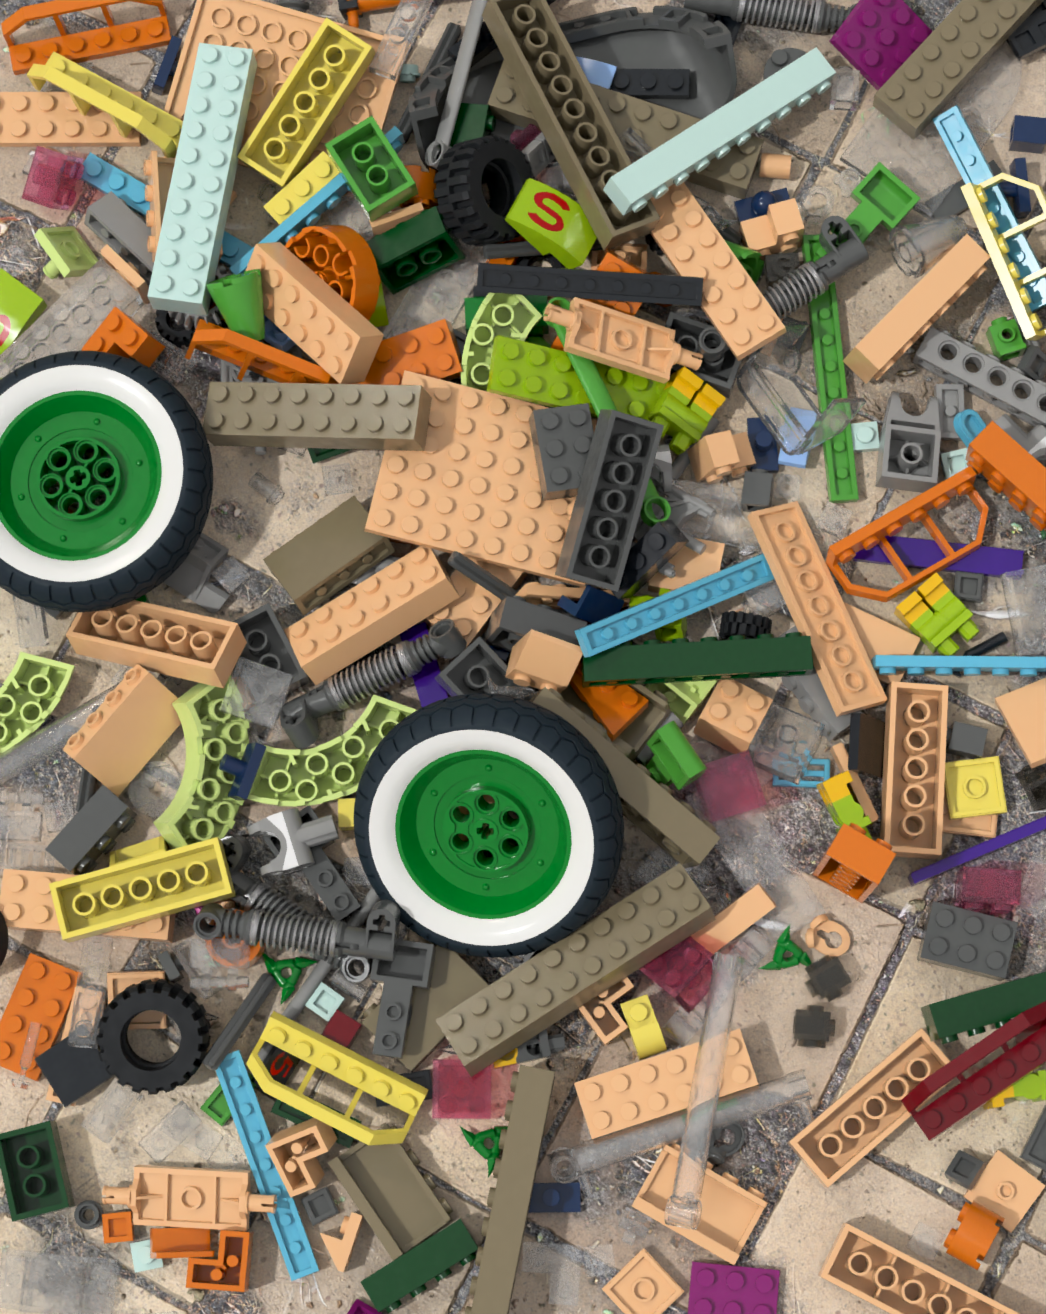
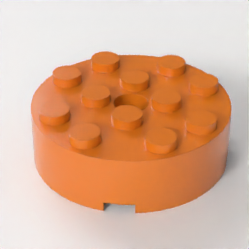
M344 225L309 226L303 228L296 236L291 237L285 247L369 321L375 312L381 279L378 274L375 257L365 239L358 232Z

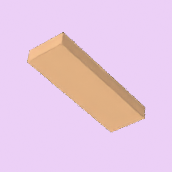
M838 743L832 746L830 752L841 773L848 770L849 754L844 744ZM848 770L853 781L846 785L854 801L863 808L864 816L868 815L872 822L866 827L873 825L878 821L879 817L858 773Z
M758 882L716 914V920L692 934L691 937L709 958L774 909L776 903Z

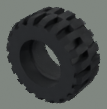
M489 135L457 143L444 153L443 159L440 160L437 166L439 172L434 177V183H436L434 198L438 200V206H436L438 213L443 215L444 219L442 221L447 228L452 229L451 233L456 238H461V241L468 245L483 246L510 241L520 236L504 219L525 181L529 178L535 180V177H532L530 172L532 168L529 162L524 160L525 155L522 151L515 149L516 145L500 136ZM482 176L485 179L489 189V206L486 203L482 192Z
M151 979L143 980L139 984L130 985L119 993L104 1010V1014L97 1027L99 1034L96 1036V1045H99L101 1050L98 1055L101 1062H106L107 1067L105 1070L110 1076L114 1074L119 1079L117 1083L124 1087L127 1084L132 1086V1091L141 1093L142 1090L148 1091V1095L158 1094L159 1091L163 1090L167 1093L189 1081L201 1066L210 1045V1021L206 1020V1010L203 1004L199 1005L195 999L197 997L192 992L189 994L183 990L184 986L175 983V985L168 984V980L159 979L157 982H152ZM147 1010L160 1011L171 1017L177 1024L181 1033V1042L179 1049L170 1059L164 1062H150L142 1059L132 1050L128 1042L127 1031L132 1019L141 1012Z

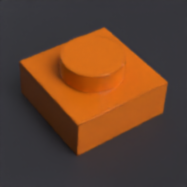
M132 1211L102 1214L104 1244L135 1241Z

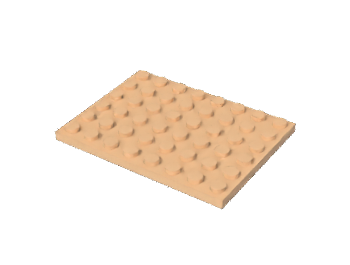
M197 0L164 111L183 121L199 43L253 49L257 61V69L241 145L242 150L325 19L262 0ZM333 21L372 46L376 55L303 169L322 151H325L328 155L325 147L326 143L370 116H373L383 132L409 44L407 42ZM238 160V165L250 168L242 161ZM350 191L343 195L345 197L357 200L354 194Z
M405 370L401 385H422L432 397L425 451L384 450L364 531L447 553L457 551L470 559L584 587L585 583L555 575L569 525L567 520L569 515L566 508L575 497L545 501L542 499L529 418L533 410L547 409L549 407ZM591 419L594 432L597 420Z

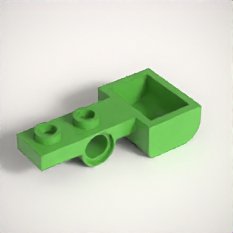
M879 162L852 191L850 197L859 205L846 218V221L861 242L864 243L880 223L892 232L916 206L920 197ZM845 239V240L842 241L841 243H839L838 240H837V241H836V244H835V248H837L838 246H840L841 244H843L844 242H846L847 239ZM822 246L815 253L819 258L827 254Z
M671 721L656 730L647 742L654 756L645 767L651 772L650 777L658 784L661 782L669 787V785L674 783L677 789L681 790L700 778L707 770L675 721Z

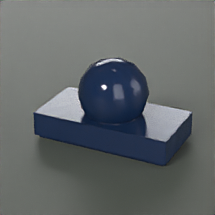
M787 188L771 192L760 191L753 197L734 201L739 224L741 221L767 215L768 205L789 200Z

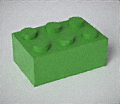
M370 116L325 144L329 157L371 222L418 194L416 183L373 116Z

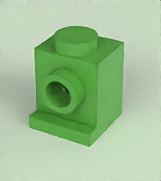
M1007 317L993 320L991 322L992 326H989L986 332L993 355L1001 362L1022 356L1027 346L1023 342L1016 320L1008 321ZM1009 332L1010 339L1003 338L1002 334Z

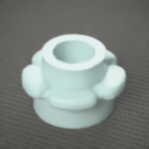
M403 64L399 82L415 83L416 78L420 77V73H418L419 66Z

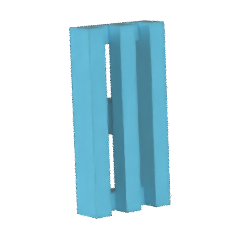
M773 757L772 787L817 788L816 784L823 781L779 780V776L824 777L825 781L830 778V759ZM779 764L824 766V771L779 769Z

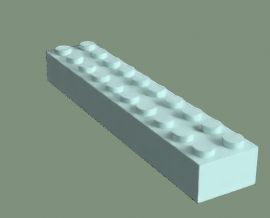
M199 43L147 295L153 309L208 316L211 295L206 284L215 280L239 160L237 156L241 150L257 69V61L253 49Z

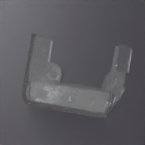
M781 321L786 327V333L753 352L737 375V386L782 450L788 455H801L840 434L866 403V400L864 398H835L821 414L794 377L802 363L801 354L795 347V343L808 328L809 324L806 321Z

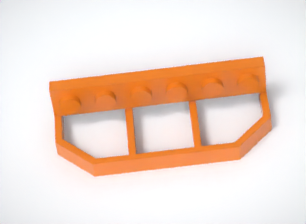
M54 0L21 7L1 23L3 36L9 46L12 69L15 75L28 73L33 64L45 65L53 52L75 63L166 46L169 45L171 40L168 16L163 0ZM132 1L158 6L161 16L115 25L108 5ZM101 7L109 27L67 34L62 14ZM51 16L61 34L59 37L15 45L12 35L13 32L28 21Z
M203 319L199 320L185 358L190 360L195 348L240 366L237 379L241 381L246 370H250L279 383L339 384L321 366L230 329H225L210 322L207 324Z
M971 465L829 546L826 564L847 594L886 603L928 579L934 573L940 572L980 548L989 507L973 486L977 474ZM958 494L959 496L967 494L981 513L975 541L954 552L927 512L933 508H936V510L943 508L950 502L952 497ZM911 521L913 523L921 521L946 558L912 576L885 536L889 535L891 537L896 535L903 529L905 524ZM878 544L904 582L887 592L851 584L838 563L845 564L852 560L858 551L864 548L869 550Z

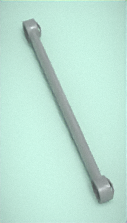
M472 0L436 139L429 145L425 153L426 164L438 170L437 166L440 160L443 159L444 153L449 148H452L450 143L483 22L482 13L488 0Z

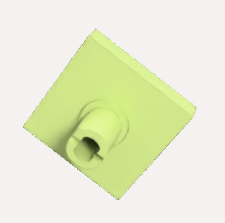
M74 226L40 228L34 234L51 259L43 267L44 273L49 278L57 279L60 274L64 278L98 275L104 269Z

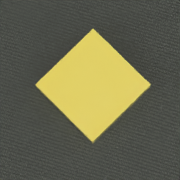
M999 756L945 762L944 788L949 820L1007 813Z

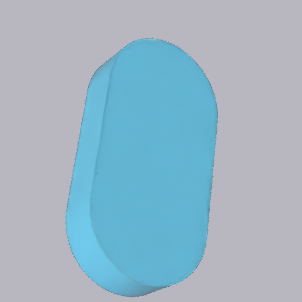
M971 409L957 413L953 421L956 433L967 448L987 426L979 414Z

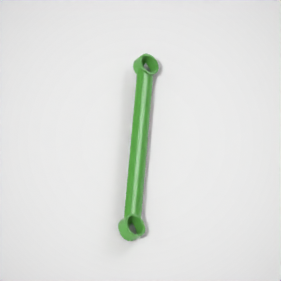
M555 297L548 302V304L551 303L567 310L570 308V302L562 297ZM546 307L543 310V317L548 316L544 314ZM545 321L549 326L555 329L564 347L566 328L564 326L549 321ZM566 352L597 417H599L601 409L618 411L594 361ZM650 478L640 516L645 524L653 527L658 521H665L669 518L671 507L666 499L659 496ZM652 503L662 508L664 512L663 519L658 520L652 509Z

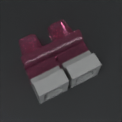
M530 123L524 130L516 129L511 134L510 142L516 145L515 149L521 150L525 155L524 160L529 162L532 168L530 170L532 177H536L548 163L555 159L546 138L534 124Z

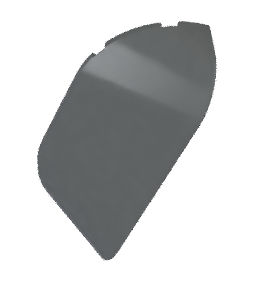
M654 6L653 12L638 13L637 7H629L558 23L573 53L577 57L617 66V69H690L689 99L641 100L703 119L732 101L737 86V72L731 33L719 20L713 23L708 21L707 14L674 6ZM498 47L470 68L461 103L488 104L504 60ZM450 57L441 61L423 75L415 85L416 94L409 97L408 107L418 152L428 171L432 167L426 164L425 153L429 145L436 139L456 64ZM496 119L494 132H490V136H500L516 145L515 149L521 151L540 134ZM555 158L543 170L560 165Z

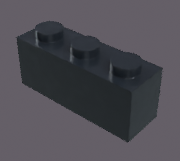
M672 520L658 521L630 549L618 592L612 591L618 600L631 598L689 542Z

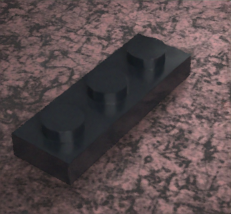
M617 69L610 90L638 99H689L690 69Z

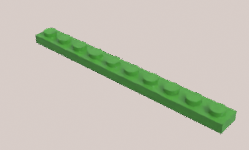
M819 234L803 235L801 243L803 264L809 261L815 262L820 259L815 255L821 247ZM833 282L824 294L817 295L816 299L812 298V301L808 302L829 503L857 502L859 497L835 282Z

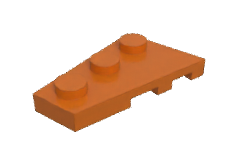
M581 659L569 682L582 702H586L593 711V716L597 722H601L605 727L607 735L612 742L649 704L647 698L628 685L583 687Z

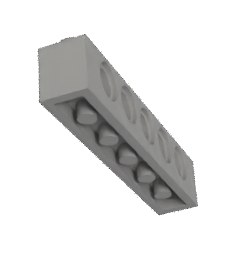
M930 327L912 363L952 384H964L965 391L1033 427L1040 424L1046 428V412L1041 410L1039 403L1046 402L1045 382L1041 380L1033 381L1026 377L1022 370L1016 367L1009 368L1001 364V361L996 356L991 354L984 355L977 351L976 347L967 341L960 342L952 338L948 331L942 328L935 329ZM944 350L950 351L954 358L946 360L941 356L940 352ZM968 363L975 364L979 371L971 373L967 371L965 365ZM997 376L1001 378L1003 385H993L990 377ZM1022 389L1027 393L1028 398L1020 399L1015 395L1014 391Z

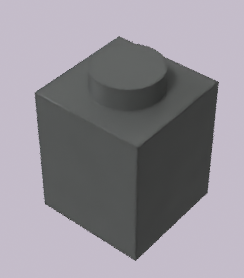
M753 469L752 472L745 471L741 506L744 512L771 507L774 488L772 473H768L764 469Z
M954 721L951 728H947L946 753L969 759L981 758L988 729Z

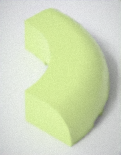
M489 292L472 320L462 354L461 367L463 372H461V385L487 391L494 337L500 335L525 341L533 327L541 320L542 315L522 294Z
M20 651L13 670L0 688V755L25 741L49 718L69 686L75 670L74 665Z
M231 675L224 688L198 683L172 703L180 719L185 737V769L174 799L163 814L153 822L171 850L215 837L219 839L224 838L228 830L233 828L236 822L234 821L239 807L243 805L244 800L238 801L228 797L235 776L219 769L221 759L225 754L242 760L246 746L249 744L247 729L250 728L249 720L245 718L242 707L243 700Z
M373 694L369 705L353 724V727L329 742L305 750L280 749L264 745L266 749L247 799L268 805L300 807L334 801L356 792L364 768L380 741L399 722L417 710Z

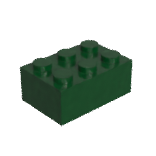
M436 206L422 211L419 215L401 222L394 228L376 235L367 241L375 257L380 279L393 295L465 258L459 239L451 233V228L445 226L442 221L444 219L443 215L438 213Z
M47 1121L0 1134V1169L12 1222H19L75 1207L59 1131L55 1121Z

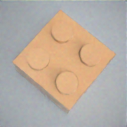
M719 680L697 721L693 733L744 759L767 715L773 699L735 680Z

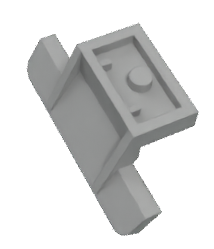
M201 533L185 561L163 583L211 613L220 611L230 595L208 582L212 571L227 557L229 549Z

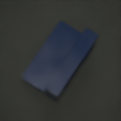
M587 585L579 601L562 595L557 605L577 618L594 623L620 612L624 600H618L616 596Z

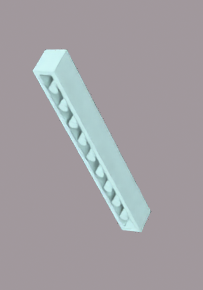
M817 47L610 177L603 189L623 216L632 210L634 213L640 211L652 197L655 199L662 197L672 184L675 183L676 186H679L689 178V174L694 170L697 173L704 170L710 164L711 159L715 157L718 160L729 153L730 147L733 145L741 146L751 138L750 134L755 131L758 133L763 132L772 124L771 121L775 118L782 120L792 111L791 108L796 105L799 108L812 98L811 95L817 92L818 95L824 93L832 85L830 81L836 74V71Z

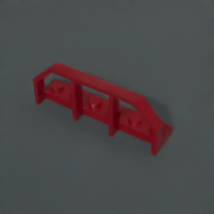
M1046 1001L1020 1013L921 1081L901 1100L930 1142L1046 1063V1025L1011 1049L1007 1045L1009 1040L1028 1027L1046 1019ZM999 1047L1002 1048L1005 1053L965 1079L962 1074L964 1071ZM955 1077L961 1082L919 1112L915 1110L931 1094Z

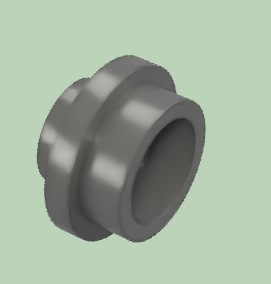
M85 1200L76 1207L74 1218L81 1228L94 1229L101 1224L104 1211L98 1202ZM88 1209L94 1211V1218L90 1221L85 1218V1212Z

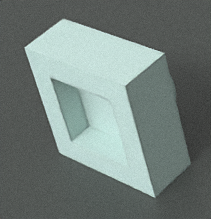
M877 421L851 424L854 453L879 450Z
M968 448L940 454L939 458L945 480L968 467L966 464L968 461L965 460Z
M321 982L305 1006L329 1022L335 1011L341 1007L346 999Z
M150 1240L130 1243L135 1273L165 1267L164 1258H150Z

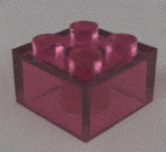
M37 145L22 199L51 209L68 210L69 206L71 207L74 204L76 198V191L74 189L77 180L81 179L84 172V165H82L84 158L54 148Z
M749 750L704 764L707 770L700 778L695 780L707 820L711 824L763 808L767 805Z
M963 866L956 873L955 907L975 912L990 909V914L1008 915V912H1012L1020 906L1022 870Z
M690 936L639 969L656 988L688 1014L727 972L725 967L711 952Z
M433 1059L432 1119L492 1120V1064L471 1077L460 1060Z

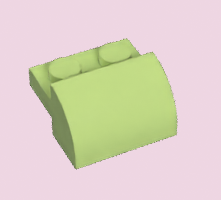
M719 680L646 684L645 687L651 692L657 690L665 695L669 700L667 703L671 711L685 724L711 694V690Z

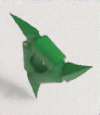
M789 925L777 940L778 943L772 958L773 961L758 969L781 970V968L786 969L797 966L799 963L813 970L814 967L807 953L803 952L792 940H789ZM786 951L793 953L791 957H783Z
M263 953L268 973H271V976L274 977L278 985L283 988L280 1005L296 989L294 986L297 985L302 968L317 963V961L296 957L295 959L277 960L275 962ZM284 968H290L292 970V974L289 978H284L282 976V970Z
M460 1126L470 1147L473 1146V1149L485 1160H488L489 1177L494 1170L496 1158H500L499 1140L501 1130H507L508 1127L494 1126V1129L490 1128L475 1135ZM485 1139L493 1141L492 1149H487L484 1146L483 1142Z

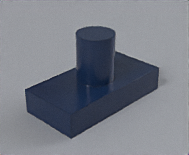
M173 35L152 88L153 93L161 96L169 76L174 77L178 61L175 59L182 39Z
M1015 158L1009 165L1010 175L1028 181L1026 158ZM1009 181L998 183L1006 198L1013 197L1015 217L1017 219L1026 218L1031 212L1029 188Z
M775 417L747 418V435L756 464L750 468V472L753 469H764L768 473H778Z
M257 742L247 744L242 760L228 754L222 757L219 769L235 776L228 797L238 801L247 800L266 746Z
M580 1182L534 1183L528 1213L581 1212Z

